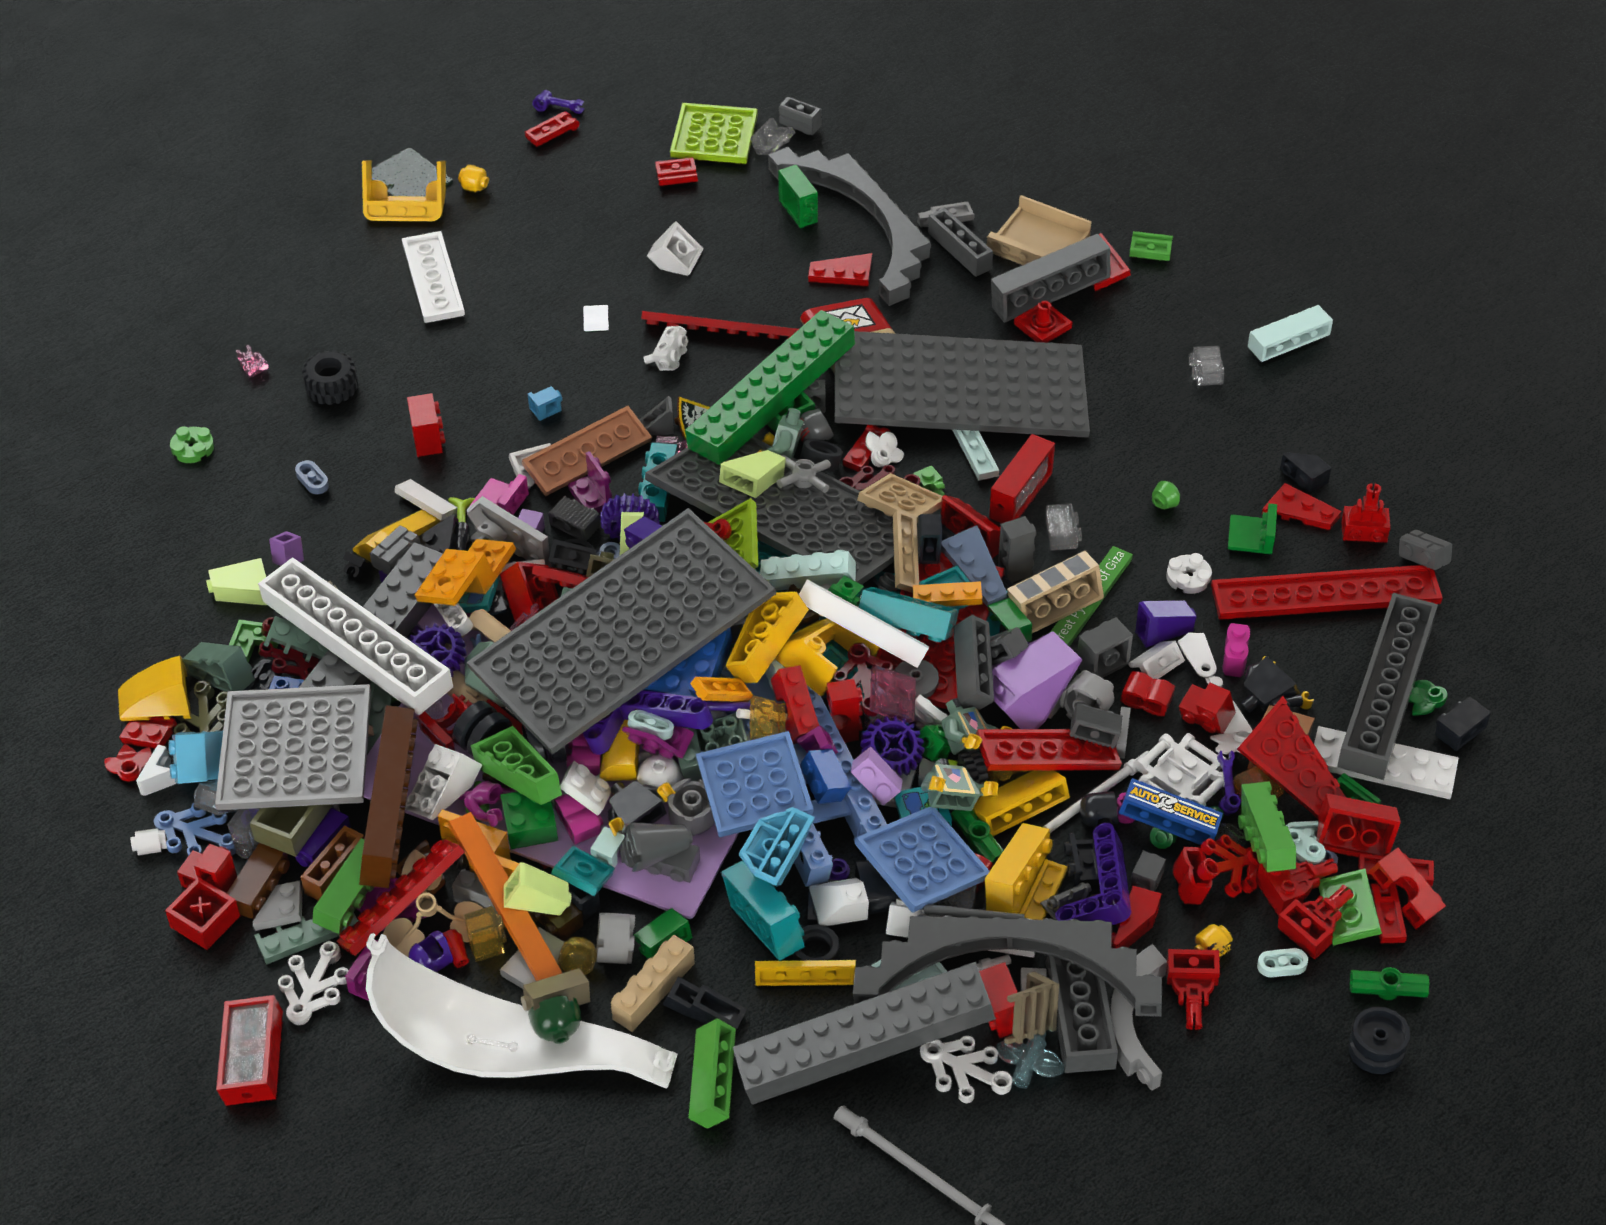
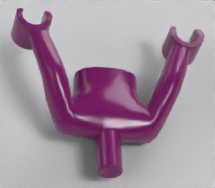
M483 781L473 790H467L458 799L464 800L465 807L479 821L489 822L490 826L494 827L498 824V821L503 819L501 810L494 808L486 813L479 806L495 804L500 800L501 794L517 791L512 788H503L498 783Z

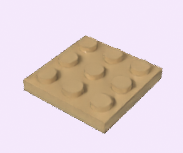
M890 473L859 492L857 500L869 508H876L882 511L887 516L893 517V513L896 510L916 515L918 523V516L920 514H932L941 508L943 496Z

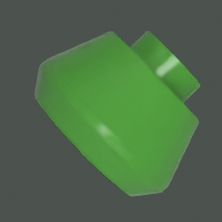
M1160 481L1152 492V502L1161 509L1173 508L1180 502V493L1173 483Z

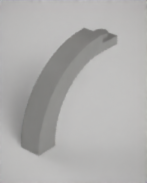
M1153 944L1137 955L1136 976L1151 974L1164 977L1166 975L1168 962ZM1114 988L1110 1013L1118 1050L1117 1060L1127 1076L1136 1072L1139 1080L1143 1084L1146 1083L1152 1091L1160 1086L1162 1072L1143 1049L1137 1038L1132 1018L1134 1007Z

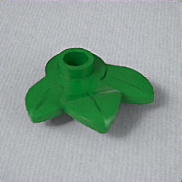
M1428 680L1415 681L1409 702L1414 704L1412 715L1429 714L1435 708L1443 706L1448 698L1446 689L1441 686H1435Z

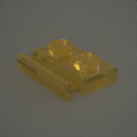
M754 695L750 699V740L785 732V703L778 704L774 700Z

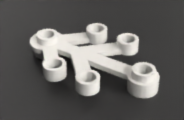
M327 941L321 946V958L310 979L304 969L303 958L299 955L289 958V968L292 972H295L303 989L300 999L293 989L294 982L291 976L284 975L278 980L279 989L285 993L290 1004L286 1010L287 1018L296 1025L307 1023L313 1011L328 1005H335L340 1001L339 990L332 987L339 984H347L345 977L339 978V976L342 974L346 975L348 969L345 967L338 968L334 976L322 980L329 964L336 963L341 957L339 946L332 941ZM289 982L288 985L283 986V983ZM325 991L324 997L311 1001L313 995ZM330 995H336L334 998H328Z
M964 1036L960 1040L947 1043L935 1040L921 1046L920 1055L924 1061L932 1063L936 1075V1088L940 1092H947L951 1088V1078L946 1075L943 1063L952 1067L959 1086V1099L963 1103H970L974 1099V1089L969 1085L966 1074L991 1085L992 1090L999 1095L1006 1094L1011 1090L1012 1077L1009 1073L998 1071L992 1074L973 1065L982 1061L986 1064L996 1063L998 1051L994 1047L989 1046L982 1051L973 1052L975 1040L971 1036ZM964 1043H970L971 1046H968V1047H967V1046H964L963 1044H964ZM961 1050L967 1054L956 1057L950 1053ZM991 1053L994 1057H987L986 1054ZM946 1081L948 1084L941 1085L940 1082ZM968 1092V1093H970L971 1095H970V1096H964L962 1093Z

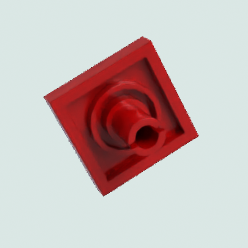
M1041 301L1035 307L1014 318V325L1034 341L1048 343L1072 328V321L1052 307L1050 302Z

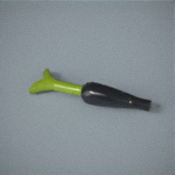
M448 498V501L457 507V518L459 520L458 524L454 526V534L456 535L455 550L467 551L470 529L466 523V509L470 507L475 498H468L466 500Z

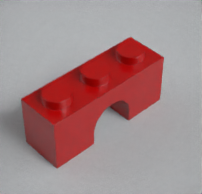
M800 665L778 669L771 679L777 701L784 700L786 703L787 720L784 722L786 732L789 731L793 744H798V738L819 726Z
M854 679L826 683V699L830 709L829 713L844 742L859 741V731H862V722L859 716L863 715L860 701H863L861 688L856 687Z
M1399 848L1381 859L1368 871L1383 890L1392 885H1398L1407 892L1408 903L1401 911L1415 929L1419 928L1446 906L1439 894L1433 891L1426 882L1425 877L1415 869L1407 855L1402 853Z

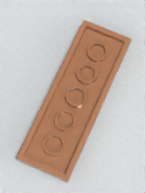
M626 406L523 459L522 465L543 494L547 496L567 486L568 483L588 475L586 452L590 451L594 458L597 457L601 467L651 442L652 436L631 408Z

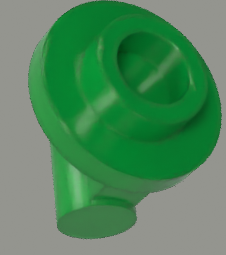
M1155 827L1150 832L1152 844L1160 849L1168 848L1172 843L1176 842L1178 837Z

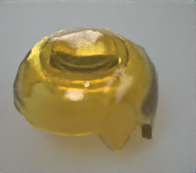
M571 937L562 945L558 963L565 972L580 968L582 973L587 975L593 970L596 963L597 949L590 940L583 937Z

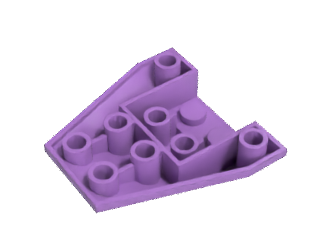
M1054 631L1029 643L1028 647L1015 658L992 665L994 702L1019 729H1038L1047 720L1082 662L1081 657Z

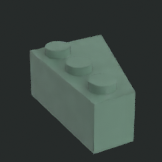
M201 642L182 659L189 676L200 681L209 682L211 686L222 691H243L255 680L251 671L252 667L247 662L241 646Z

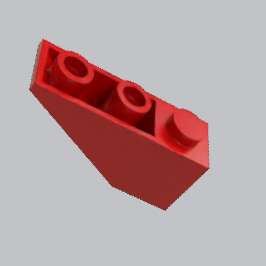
M1137 886L1132 887L1129 895L1131 915L1127 920L1116 924L1115 927L1119 929L1117 933H1112V948L1130 947L1154 926L1162 893Z

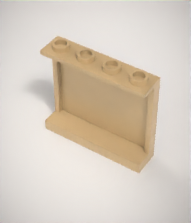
M1021 195L1019 197V207L997 234L990 232L987 236V246L993 250V254L1025 265L1090 237L1092 221Z

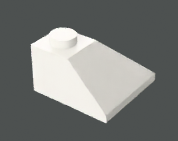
M674 222L653 244L647 257L661 270L688 276L704 248L677 222Z
M858 878L809 886L819 925L831 926L868 919L869 901L864 883Z

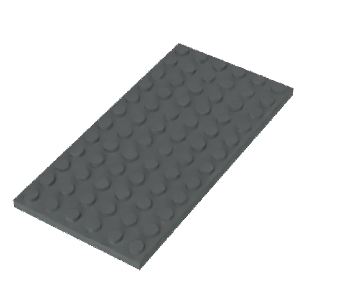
M854 331L855 345L834 363L835 423L1089 438L1090 428L1082 345Z
M752 437L726 461L755 454L760 449L765 451L772 446ZM688 447L645 472L646 481L714 517L722 515L751 498L756 502L757 539L788 556L794 554L802 556L812 555L815 552L834 553L836 550L849 551L856 562L855 581L861 585L894 563L893 517L885 515L876 508L865 506L864 503L857 500L861 491L821 471L816 473V477L829 485V490L826 493L813 485L809 488H800L792 483L780 488L777 482H775L757 498L720 483L721 466L688 449ZM794 457L792 458V460H793L794 462H796V461L798 460V459H796V458H794ZM785 466L783 477L792 474V470Z
M688 508L467 661V665L553 755L776 595V590Z

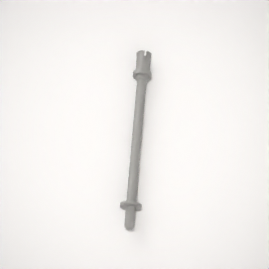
M844 1105L838 1108L834 1115V1120L850 1129L853 1136H864L975 1215L976 1225H981L983 1222L987 1225H1005L990 1214L991 1205L979 1206L869 1128L866 1118L857 1116Z

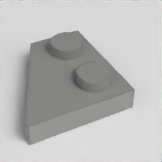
M300 881L276 885L253 920L255 931L302 921L303 887Z

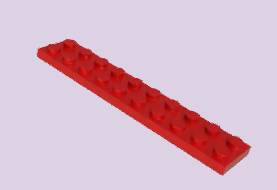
M1423 565L1212 580L1211 583L1219 619L1388 608L1393 593L1435 604H1441L1443 598L1434 570Z

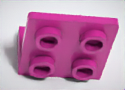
M518 474L515 480L509 484L493 478L489 479L470 506L483 496L514 515L529 494L527 476Z

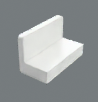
M1163 641L1129 662L1128 665L1130 668L1139 667L1141 672L1146 673L1153 679H1159L1183 663L1185 659L1176 641Z

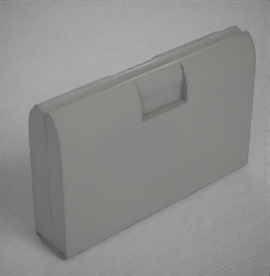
M539 927L538 930L558 964L570 951V946ZM519 950L500 969L502 977L522 989L523 985L536 981Z

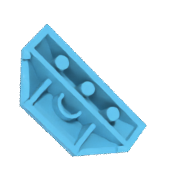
M791 807L786 809L785 812L775 813L759 819L742 847L739 856L754 876L775 886L781 885L800 853L815 817Z

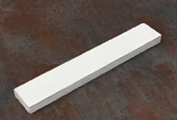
M808 579L799 593V596L809 609L917 668L929 649L928 645Z

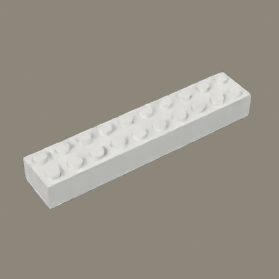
M293 557L258 583L265 604L405 706L414 709L416 714H422L453 688L449 668Z

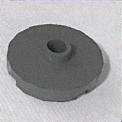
M922 660L918 668L906 661L901 662L893 673V679L897 681L898 685L897 693L902 697L903 695L909 697L910 700H914L920 694L924 698L932 696L939 684L938 671L926 660Z

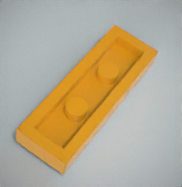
M981 581L913 585V598L943 606L981 605Z
M695 677L690 683L696 691V695L703 701L749 702L753 697L751 691L742 679Z

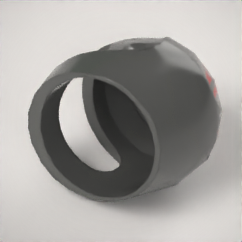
M820 408L806 411L800 415L799 419L804 421L800 436L801 442L804 443L808 439L824 441L834 436Z

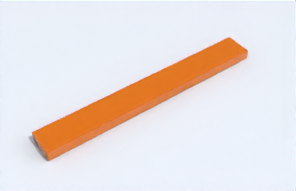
M469 812L449 821L448 826L460 847L465 851V856L536 981L562 974L560 967L528 911L504 907V884L509 878L472 813Z

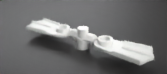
M1188 632L1177 642L1199 676L1205 677L1208 684L1211 682L1222 687L1223 680L1220 677L1213 676L1216 673V664L1205 634ZM1206 667L1209 671H1203L1202 668ZM1233 701L1236 713L1224 734L1234 735V732L1238 730L1252 732V728Z

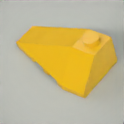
M422 509L367 535L352 548L353 552L371 562L370 552L398 526L401 525L419 536L440 523L441 520Z

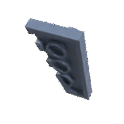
M978 525L941 542V551L953 566L958 565L970 582L981 581L982 601L987 608L992 603L1007 599L1006 589Z

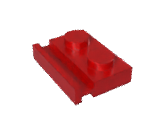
M693 157L655 162L659 186L698 181Z
M153 716L149 720L129 721L119 738L125 744L155 749L157 745L165 746L173 733V727H176L177 723L173 718L164 720L161 716Z

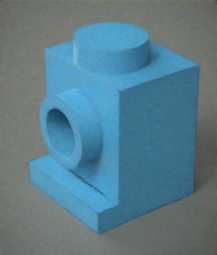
M552 386L535 394L532 392L528 393L529 409L539 421L562 411V396Z

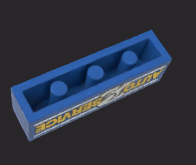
M1133 778L1125 793L1119 814L1199 845L1208 838L1214 840L1223 815L1222 812Z

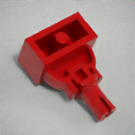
M1373 483L1367 485L1366 496L1363 497V505L1362 499H1358L1355 506H1344L1341 520L1343 540L1387 543L1390 531L1389 508H1384L1382 500H1379L1378 504L1381 492L1380 485L1375 484L1373 490Z
M1332 858L1316 865L1307 861L1302 863L1296 862V869L1267 872L1263 864H1259L1256 883L1279 916L1295 899L1303 904L1304 899L1310 894L1311 890L1319 887L1320 879L1337 873L1338 867Z
M1342 885L1329 898L1323 899L1324 897L1319 896L1315 901H1308L1303 904L1295 899L1279 914L1278 929L1313 959H1316L1332 944L1336 922L1342 917L1339 909L1348 900L1352 899L1354 895L1350 889L1345 891L1347 887Z
M1168 949L1167 985H1172L1174 992L1178 996L1180 1006H1183L1185 996L1186 1028L1193 1029L1194 1018L1195 1030H1199L1203 1027L1201 1012L1202 996L1203 1006H1208L1209 995L1212 993L1214 986H1218L1220 975L1219 950Z

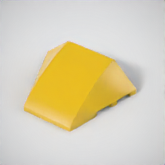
M181 656L156 663L122 684L118 689L119 716L121 721L149 720L153 716H163L164 720H168L171 716L183 715L184 719H191L186 688L187 669Z

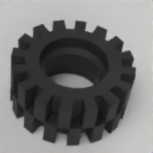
M979 750L958 755V766L965 767L975 782L984 784L985 781H989L987 779V768L984 765V759Z

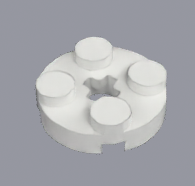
M1193 553L1191 555L1171 558L1166 577L1172 588L1177 589L1178 587L1183 589V593L1195 594L1207 588V584L1211 581L1212 570L1210 565L1203 560L1202 555ZM1191 572L1193 573V576H1189V574L1184 573Z

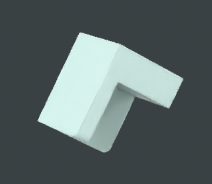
M604 826L590 848L591 855L615 868L618 864L617 852L622 845V841L625 840V835L617 832V835L614 836L611 829Z

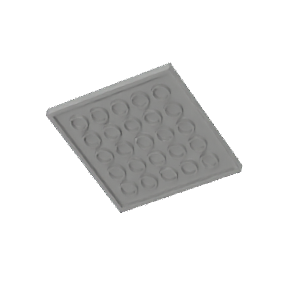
M370 684L228 691L215 800L216 809L233 810L364 803L371 700Z

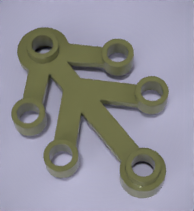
M199 681L194 686V694L199 700V717L191 714V719H184L183 715L175 717L178 721H185L200 728V733L202 731H222L224 729L228 692L223 691L217 695L216 701L218 703L209 712V700L214 696L215 690L209 682ZM216 718H217L219 721H218L217 724L210 730L211 724H212V723L216 720ZM180 723L174 728L175 734L181 731L191 732L185 723Z

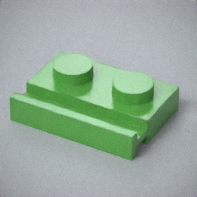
M1133 231L1129 256L1169 261L1173 236Z

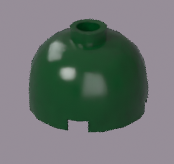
M567 996L552 997L539 1002L540 1008L535 1011L533 1007L529 1010V1020L537 1036L547 1041H554L556 1044L569 1040V1037L576 1032L580 1025V1008L577 999L574 997L573 1001H569Z

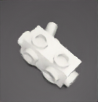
M667 326L653 354L643 357L645 364L655 362L660 371L677 369L680 365L681 355L687 351V331L681 326Z

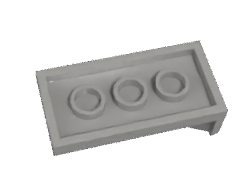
M483 496L466 510L467 515L477 530L471 536V542H474L476 539L484 540L486 538L494 541L514 542L516 547L514 553L517 556L523 557L526 560L544 559L545 565L551 567V562L548 561L550 555L548 536Z

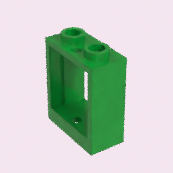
M797 165L778 170L779 201L800 228L817 223L818 192Z

